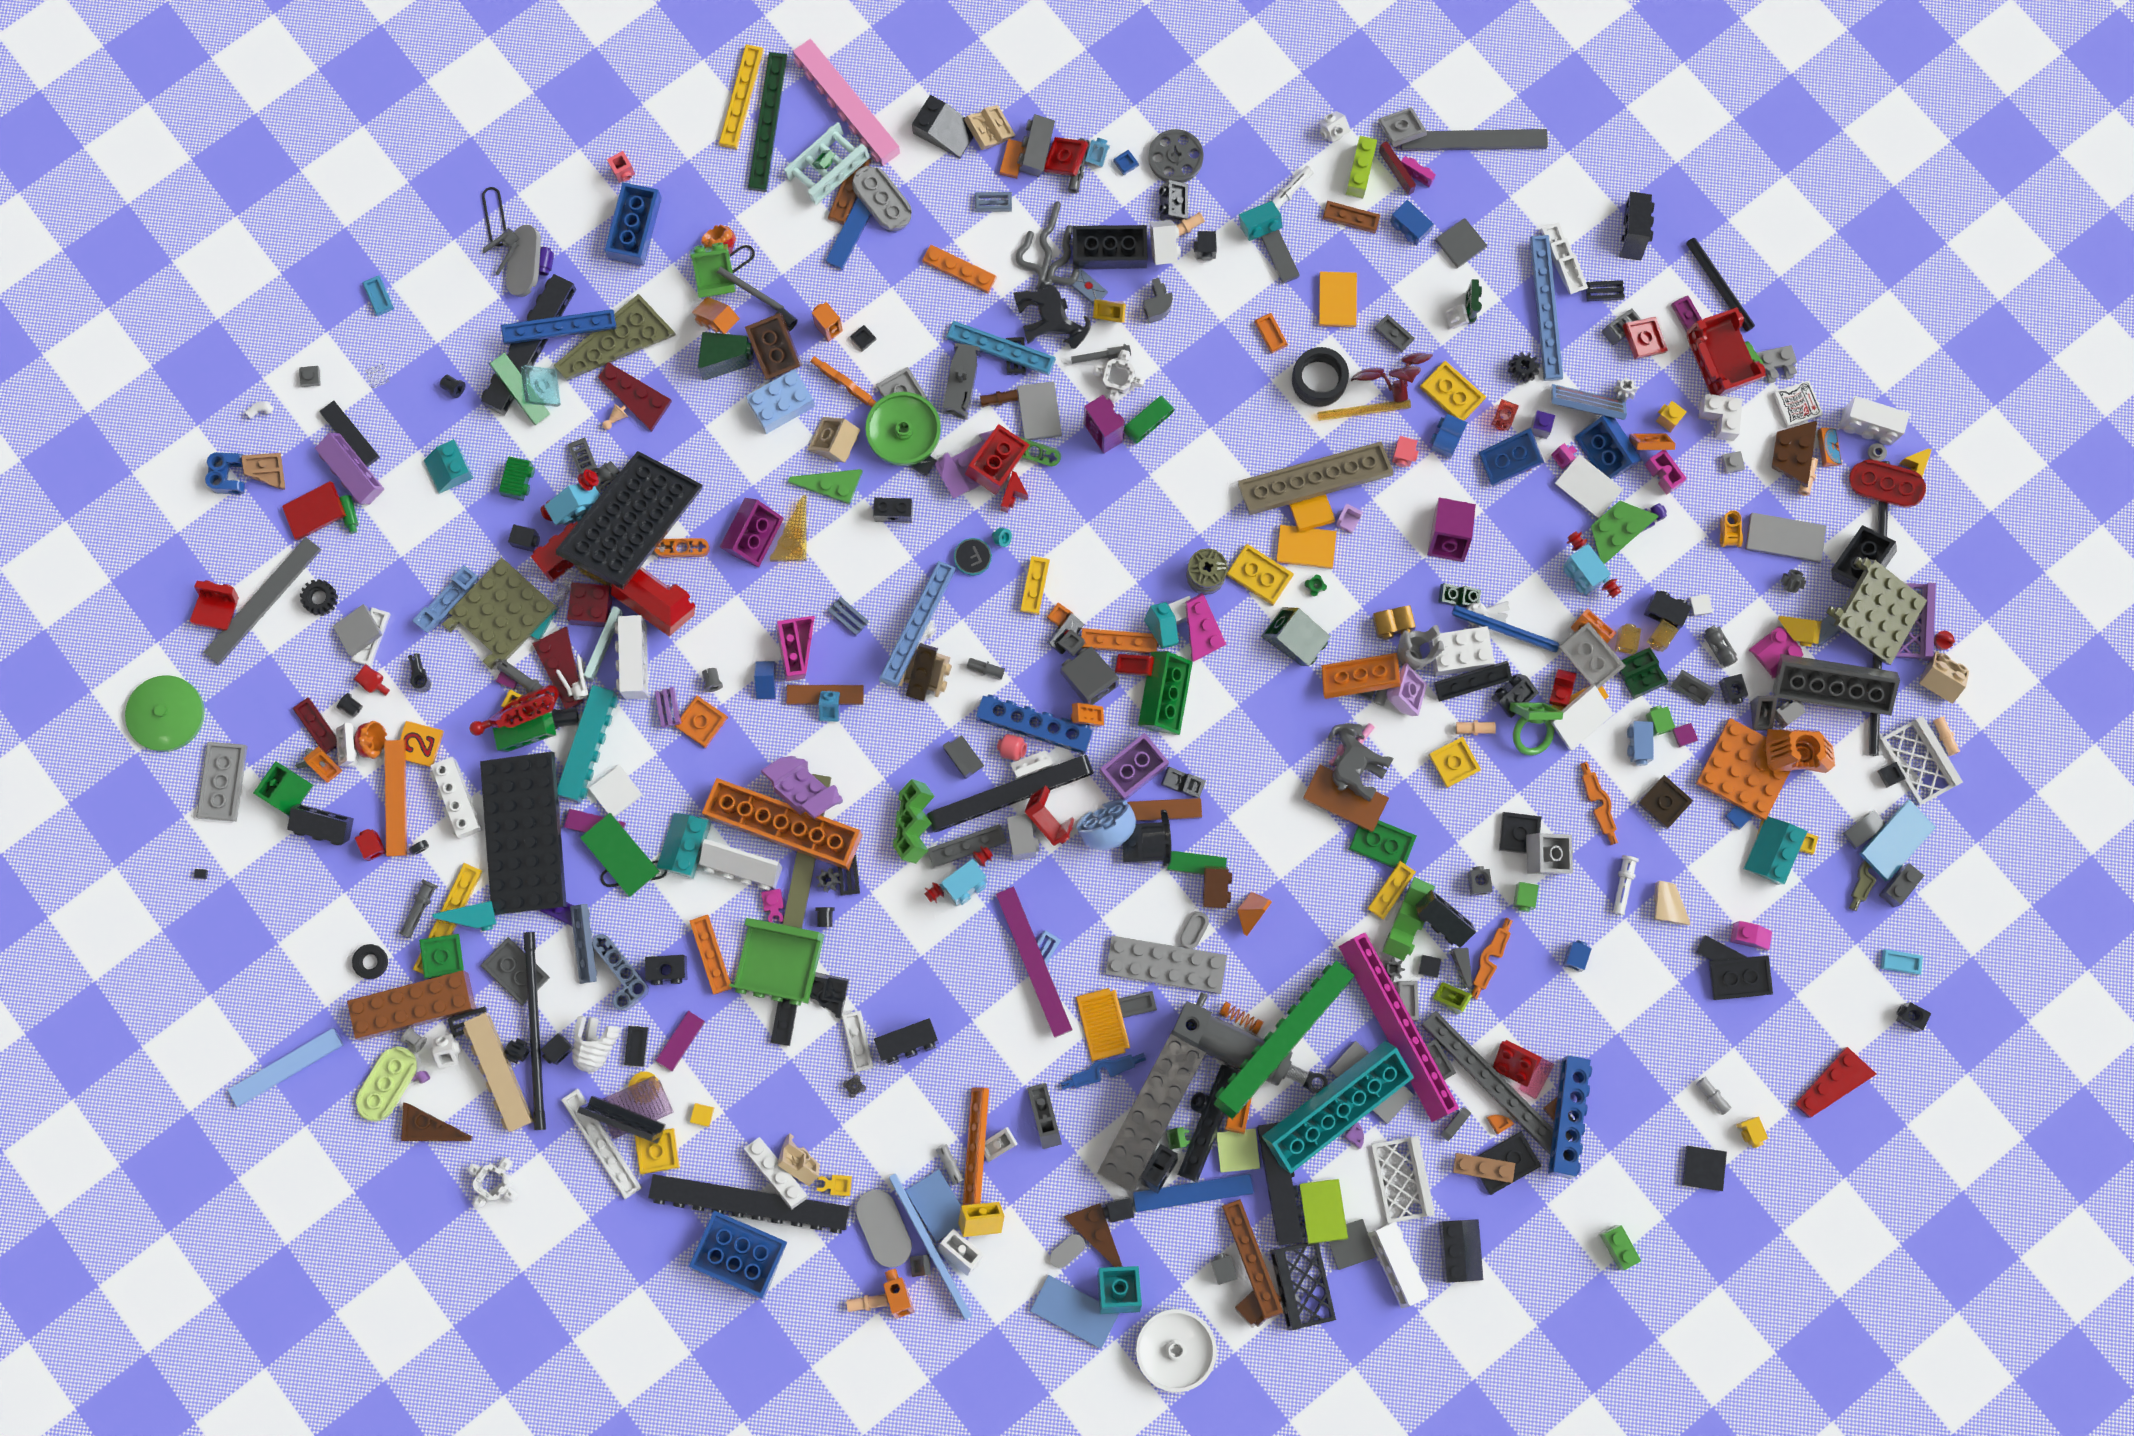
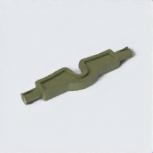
M1865 860L1859 866L1857 873L1858 881L1851 894L1853 901L1849 909L1855 912L1860 902L1866 901L1869 892L1876 883V878L1868 872L1869 868H1873Z

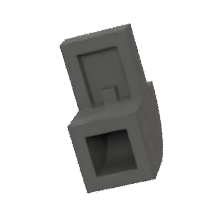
M1159 278L1152 279L1151 283L1155 297L1143 301V309L1148 324L1164 319L1170 313L1172 307V292L1167 293L1165 284L1161 283Z

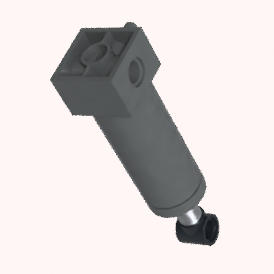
M1200 993L1196 1004L1186 1001L1173 1030L1207 1048V1055L1240 1069L1239 1067L1246 1059L1250 1061L1253 1057L1251 1054L1258 1045L1262 1047L1265 1043L1263 1038L1212 1016L1211 1011L1203 1008L1208 997L1207 994ZM1186 1022H1192L1195 1025V1030H1188ZM1292 1051L1266 1080L1278 1086L1285 1077L1291 1078L1297 1083L1300 1082L1303 1085L1302 1087L1314 1094H1317L1328 1085L1327 1078L1323 1074L1314 1073L1310 1070L1308 1072L1292 1065V1061H1290L1293 1054ZM1314 1078L1321 1080L1322 1086L1320 1089H1315L1312 1086Z

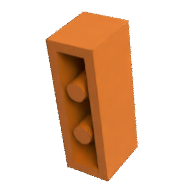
M706 297L692 311L696 317L694 320L701 327L705 326L708 330L712 329L715 333L726 334L740 319L729 305Z

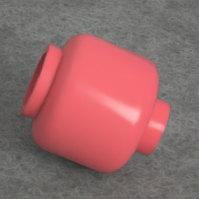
M1006 734L1003 739L998 741L997 750L1000 751L1002 758L1018 761L1025 756L1027 744L1022 737Z

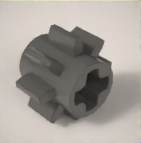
M1791 569L1788 574L1783 573L1781 582L1786 591L1797 593L1799 588L1804 589L1806 580L1801 571Z
M829 868L828 872L821 869L820 876H816L820 882L817 887L822 888L824 886V891L827 893L829 888L836 891L837 884H841L837 878L840 874L837 872L833 874L832 868ZM826 878H831V882H826Z
M1392 957L1389 963L1385 959L1383 961L1385 964L1384 968L1391 981H1394L1395 976L1401 979L1400 972L1405 971V968H1401L1400 965L1403 961L1396 962L1395 957ZM1395 965V972L1390 973V966L1392 967Z

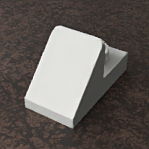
M1008 1127L985 1141L984 1155L988 1162L1017 1145Z

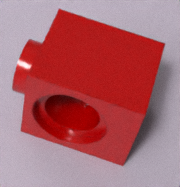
M373 829L363 830L359 833L360 836L355 837L365 860L371 861L386 853L378 832Z

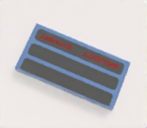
M1552 384V404L1621 420L1626 419V402L1622 399Z

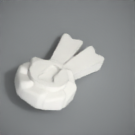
M1504 601L1487 608L1482 603H1472L1466 608L1506 623L1508 614L1499 612L1511 610L1508 606L1509 601ZM1467 621V622L1470 623L1472 626H1473V625H1474V626H1480V625H1477V624H1474V623H1471V622Z

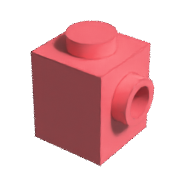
M624 151L607 159L619 183L628 181L635 175L633 167Z
M1399 436L1392 462L1396 463L1399 467H1410L1412 461L1416 462L1419 451L1415 449L1418 440Z

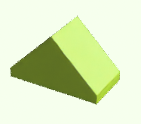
M1442 982L1433 999L1459 1015L1464 1011L1473 995Z

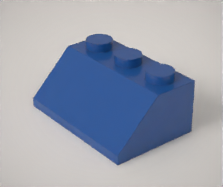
M1601 416L1575 436L1591 464L1611 480L1642 461L1615 418Z

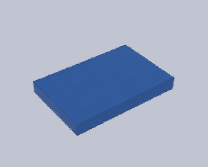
M1530 428L1478 452L1493 487L1545 463Z

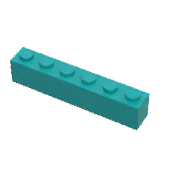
M592 685L558 785V797L581 803L582 799L586 798L588 781H591L594 776V770H592L594 763H597L600 758L599 749L605 743V731L612 722V710L618 704L619 698L615 691Z

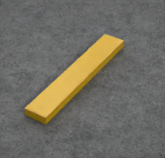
M745 44L719 140V146L735 150L738 148L764 52L762 47Z
M463 863L440 912L466 907L483 871ZM436 919L428 938L452 935L457 924ZM420 952L412 970L424 974Z

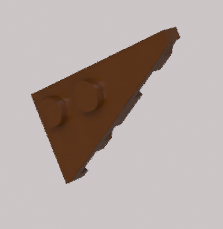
M403 1103L401 1141H473V1136L409 1103Z
M1100 1203L1064 1216L1114 1267H1123Z

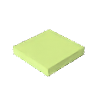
M1246 1129L1244 1134L1231 1131L1217 1132L1220 1173L1260 1169L1256 1129Z

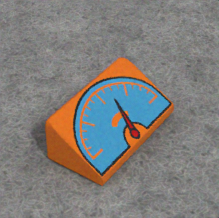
M1820 428L1817 431L1822 466L1842 465L1836 429Z

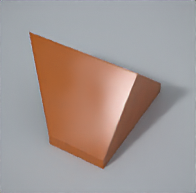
M1252 891L1237 909L1243 933L1248 936L1272 903L1271 900Z

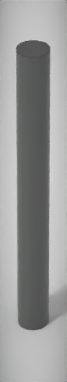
M720 267L717 271L718 274L778 311L784 308L783 305L723 267Z

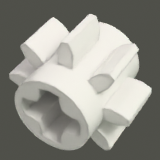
M1627 377L1622 381L1617 380L1613 392L1617 393V399H1622L1624 402L1629 398L1634 399L1635 393L1638 390V387L1634 386V380L1627 379Z

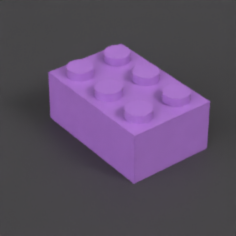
M1143 733L1102 766L1099 773L1122 800H1127L1167 768L1169 761L1151 739Z

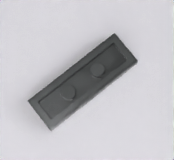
M1279 229L1261 236L1282 284L1299 278L1300 274Z

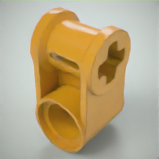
M1735 510L1727 512L1720 519L1721 547L1726 545L1742 546V518L1740 513ZM1727 517L1733 518L1734 524H1730L1727 521Z

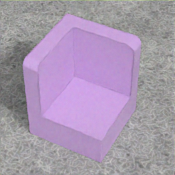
M1346 503L1335 526L1353 534L1363 511Z

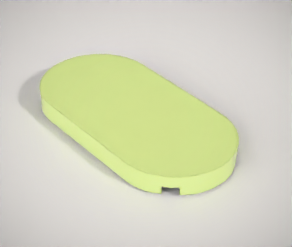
M398 1046L389 1048L381 1054L356 1096L357 1111L361 1117L377 1122L386 1119L393 1112L417 1070L416 1058L410 1050Z

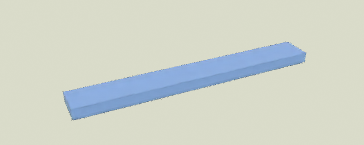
M896 1173L889 1177L890 1182L964 1320L972 1317L967 1304Z

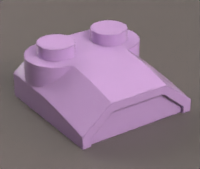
M1404 663L1400 671L1401 686L1388 688L1387 698L1401 713L1419 716L1427 683L1419 677L1408 663Z

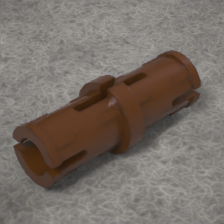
M1017 389L1005 392L996 391L993 394L980 396L982 408L991 405L1001 406L1003 403L1019 401Z

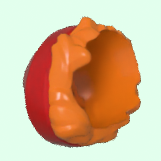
M715 225L712 230L709 229L702 236L701 243L705 247H711L714 243L728 244L729 254H731L736 241V235L728 226Z
M370 721L357 728L353 742L355 749L361 757L375 759L384 749L387 732H385L386 729L379 722Z

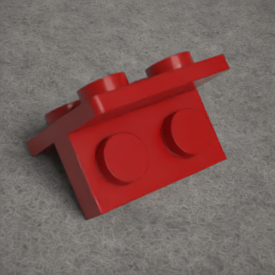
M1506 1040L1500 1044L1493 1068L1498 1073L1528 1087L1542 1057Z

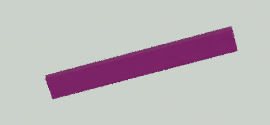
M1013 886L997 893L996 896L1054 1038L1073 1031L1015 887Z

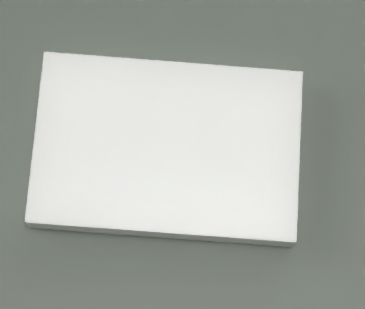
M1580 454L1555 482L1556 486L1598 519L1623 491V488Z
M1590 685L1562 710V720H1550L1567 748L1572 751L1614 714L1597 687Z

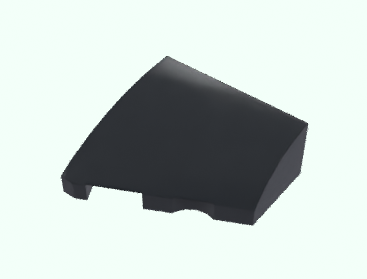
M816 972L810 998L817 1000L819 1005L823 1008L826 1007L835 1014L836 1018L840 1019L850 979Z

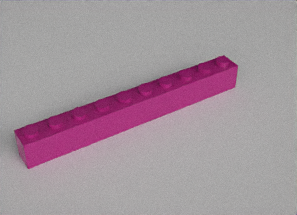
M1366 932L1338 946L1351 972L1355 975L1354 977L1389 1043L1398 1049L1414 1078L1410 1082L1431 1122L1459 1109Z

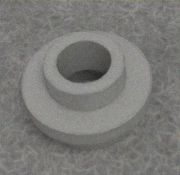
M1875 443L1868 448L1869 459L1882 461L1887 456V450L1882 444ZM1876 449L1880 451V455L1876 454Z

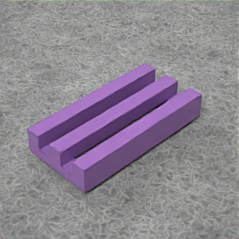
M669 687L670 689L668 690L666 688L662 689L660 692L655 691L662 728L681 724L674 687ZM668 694H671L675 721H672ZM662 696L664 697L665 709H666L667 720H668L667 723H666V719H665V713H664V707H663V702H662Z

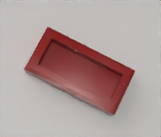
M1118 654L1115 673L1151 676L1154 657Z

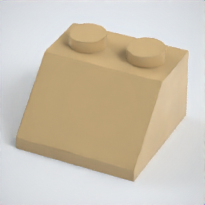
M822 417L807 450L834 462L845 463L850 456L854 443L858 439L860 429L844 418Z

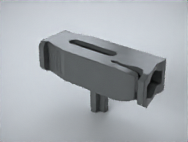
M955 343V354L951 361L943 414H952L963 420H968V410L973 397L978 367L977 356H980V347Z

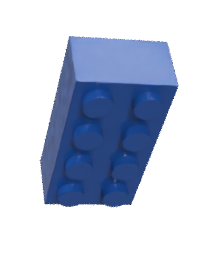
M622 182L604 250L608 259L641 266L645 265L662 199L659 189Z

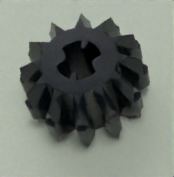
M1523 351L1519 353V356L1514 354L1513 360L1508 362L1510 366L1508 372L1513 373L1511 379L1518 378L1517 383L1523 380L1526 384L1529 380L1533 381L1535 375L1539 374L1537 368H1539L1540 363L1535 362L1536 356L1530 357V352L1526 356Z

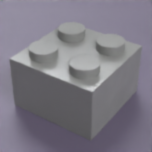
M1027 814L1007 817L1013 861L1036 857V852H1039L1040 849L1038 837L1033 835V833H1036V825Z
M1548 833L1526 835L1527 874H1573L1572 835Z

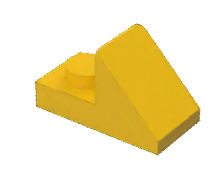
M1094 299L1093 318L1125 323L1126 304L1123 301Z
M1928 448L1908 456L1899 464L1911 468L1910 470L1918 472L1923 477L1932 449Z

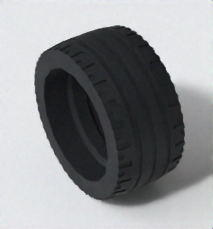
M1315 347L1305 351L1296 361L1292 372V386L1295 394H1297L1301 401L1314 407H1323L1336 402L1345 392L1349 380V369L1344 358L1338 352L1326 347ZM1314 362H1324L1332 366L1338 375L1336 387L1327 392H1316L1310 389L1302 379L1304 368Z

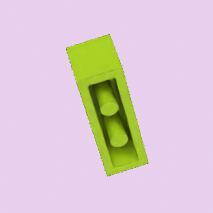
M1359 136L1345 195L1364 198L1377 139Z

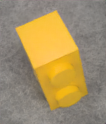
M1000 1202L963 1205L960 1209L958 1224L963 1237L1002 1233L1005 1215Z

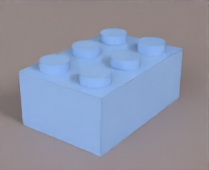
M795 369L746 396L748 404L766 434L815 407L812 396Z

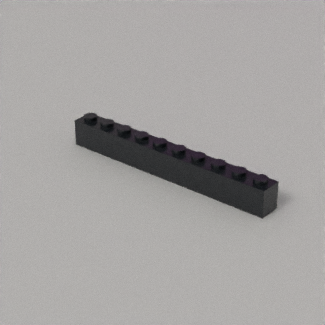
M656 1174L652 1176L648 1197L653 1199V1203L665 1205V1201L673 1202V1206L681 1208L688 1204L693 1205V1210L704 1211L706 1207L712 1208V1213L717 1211L724 1214V1211L732 1212L731 1216L743 1218L744 1214L752 1215L751 1219L763 1221V1217L771 1218L772 1223L783 1224V1220L791 1221V1226L802 1227L803 1224L811 1225L810 1229L821 1231L822 1227H828L830 1232L842 1234V1230H847L851 1206L809 1199L804 1200L791 1210L778 1194Z

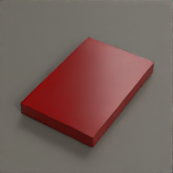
M331 481L282 506L295 540H300L346 516L334 483Z

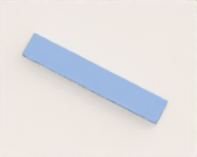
M332 1028L228 1089V1092L235 1105L240 1107L344 1045L336 1030Z

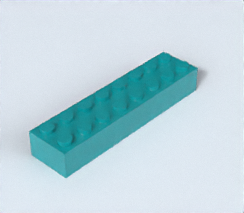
M1384 1041L1262 1137L1279 1165L1291 1174L1414 1077L1398 1049Z

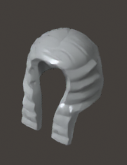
M1438 625L1432 626L1426 632H1403L1397 648L1398 661L1402 666L1404 663H1408L1414 671L1422 669L1444 651L1443 642L1438 641L1426 658L1422 659L1420 652L1422 644L1434 640L1440 634Z

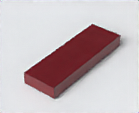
M1385 141L1381 144L1379 153L1409 196L1414 193L1416 184L1389 143Z
M309 697L293 707V710L317 745L326 754L337 747L335 733Z

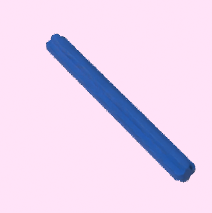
M1457 605L1452 610V615L1482 627L1488 626V629L1554 653L1559 649L1560 644L1554 640Z

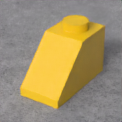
M1786 616L1778 617V620L1792 639L1800 641L1801 646L1812 647V643L1818 644L1822 621Z

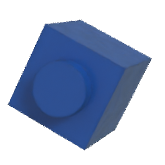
M1580 940L1573 941L1569 944L1563 966L1579 972L1584 971L1592 948L1588 947L1586 942Z

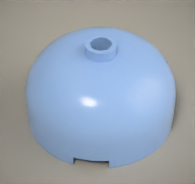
M1120 799L1102 804L1103 808L1096 810L1094 813L1089 811L1079 820L1076 828L1087 846L1095 850H1109L1119 847L1129 839L1134 832L1136 818L1126 800Z

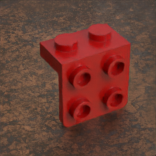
M197 580L194 587L199 597L190 618L191 624L223 631L227 630L239 600L235 588L228 584L219 585L208 580L204 582Z

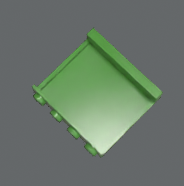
M746 917L744 925L748 927L735 982L734 984H729V986L734 988L735 992L746 995L748 991L752 992L753 996L764 998L767 995L772 996L771 1000L783 1002V999L790 1000L789 1004L801 1006V1003L808 1004L825 935L817 931Z

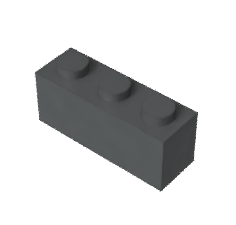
M1036 114L1033 115L1031 120H1027L1025 126L1027 135L1023 137L1021 147H1024L1023 153L1019 154L1017 163L1020 164L1019 171L1037 177L1042 174L1055 120Z

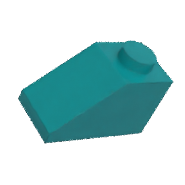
M1167 602L1151 605L1144 618V622L1161 649L1178 645L1176 618Z

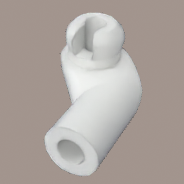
M260 401L254 403L245 413L252 419L260 411L270 414L273 412L274 407L270 405L269 401Z

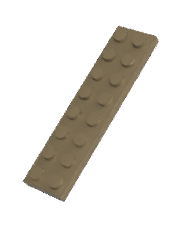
M1380 441L1238 481V486L1249 515L1390 477L1393 476L1394 471Z

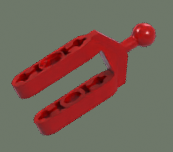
M547 685L513 699L503 709L490 717V719L483 722H472L469 730L472 735L479 736L483 734L486 728L491 726L511 728L549 713L553 710L558 699V689L555 686Z

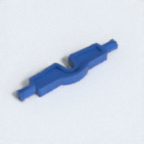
M1144 1053L1133 1057L1130 1054L1116 1060L1104 1059L1097 1061L1090 1069L1072 1075V1079L1060 1082L1061 1086H1063L1062 1089L1065 1090L1073 1086L1079 1088L1100 1082L1102 1080L1101 1068H1106L1109 1076L1114 1077L1124 1071L1135 1068V1064L1146 1061V1057L1138 1059L1145 1056Z

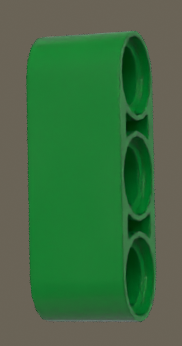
M1161 395L1124 427L1123 432L1134 444H1137L1164 422L1175 409Z

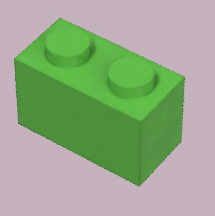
M1616 1225L1599 1234L1619 1270L1625 1271L1641 1262L1622 1225Z

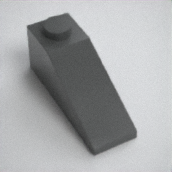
M1043 1083L1028 1087L1042 1148L1046 1149L1062 1145L1047 1084Z

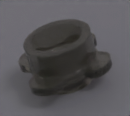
M854 1075L852 1079L843 1082V1087L849 1092L848 1096L850 1098H855L858 1093L866 1091V1086L862 1084L859 1075Z

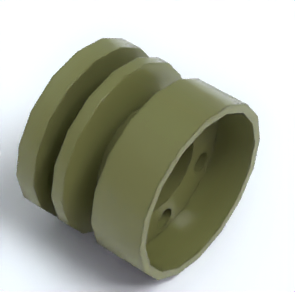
M1210 548L1200 549L1195 552L1189 559L1186 573L1187 583L1191 589L1204 595L1213 594L1220 590L1225 582L1228 570L1227 561L1224 556L1217 550ZM1207 566L1208 569L1211 568V571L1208 572L1207 570H1204V567Z

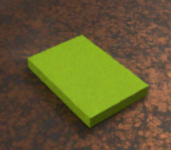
M1339 1179L1299 1184L1308 1244L1347 1240L1348 1234Z

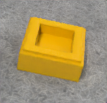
M695 1103L690 1123L710 1127L715 1108Z

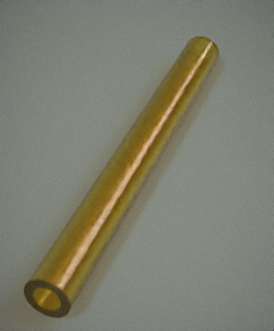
M1408 399L1402 402L1392 401L1319 411L1317 416L1318 421L1410 409L1411 401Z

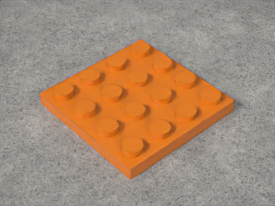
M1729 718L1695 784L1764 821L1767 819L1790 771L1773 772L1767 766L1766 737Z

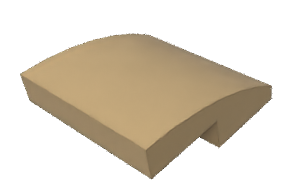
M998 105L986 107L979 113L967 115L964 119L981 150L999 145L1015 136Z

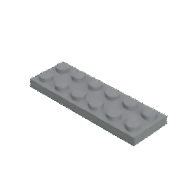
M1112 936L1105 975L1221 994L1227 955Z

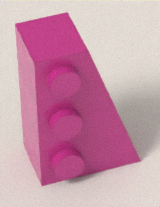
M815 616L777 621L776 630L786 682L805 679Z

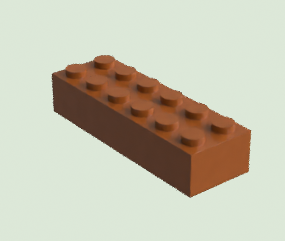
M464 970L347 1001L354 1037L360 1041L454 1017L476 1009L469 974Z

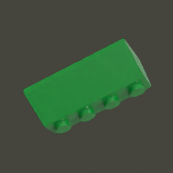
M1169 651L1151 652L1150 656L1154 657L1152 675L1146 676L1138 726L1151 731L1180 735L1193 661Z

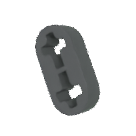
M1463 1106L1440 1135L1449 1141L1468 1119L1471 1112Z

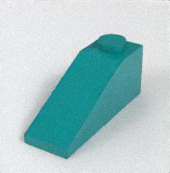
M492 901L432 914L434 919L476 929L481 928L482 931L491 930L493 925H497Z

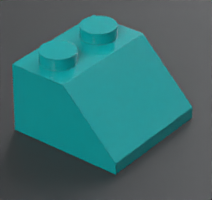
M454 439L437 446L424 459L439 494L474 478L459 445Z

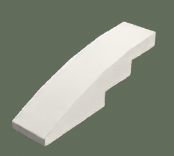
M1557 222L1542 227L1540 229L1542 235H1549L1551 258L1569 294L1587 289L1588 287L1576 253L1573 254L1568 238L1564 237L1560 223Z

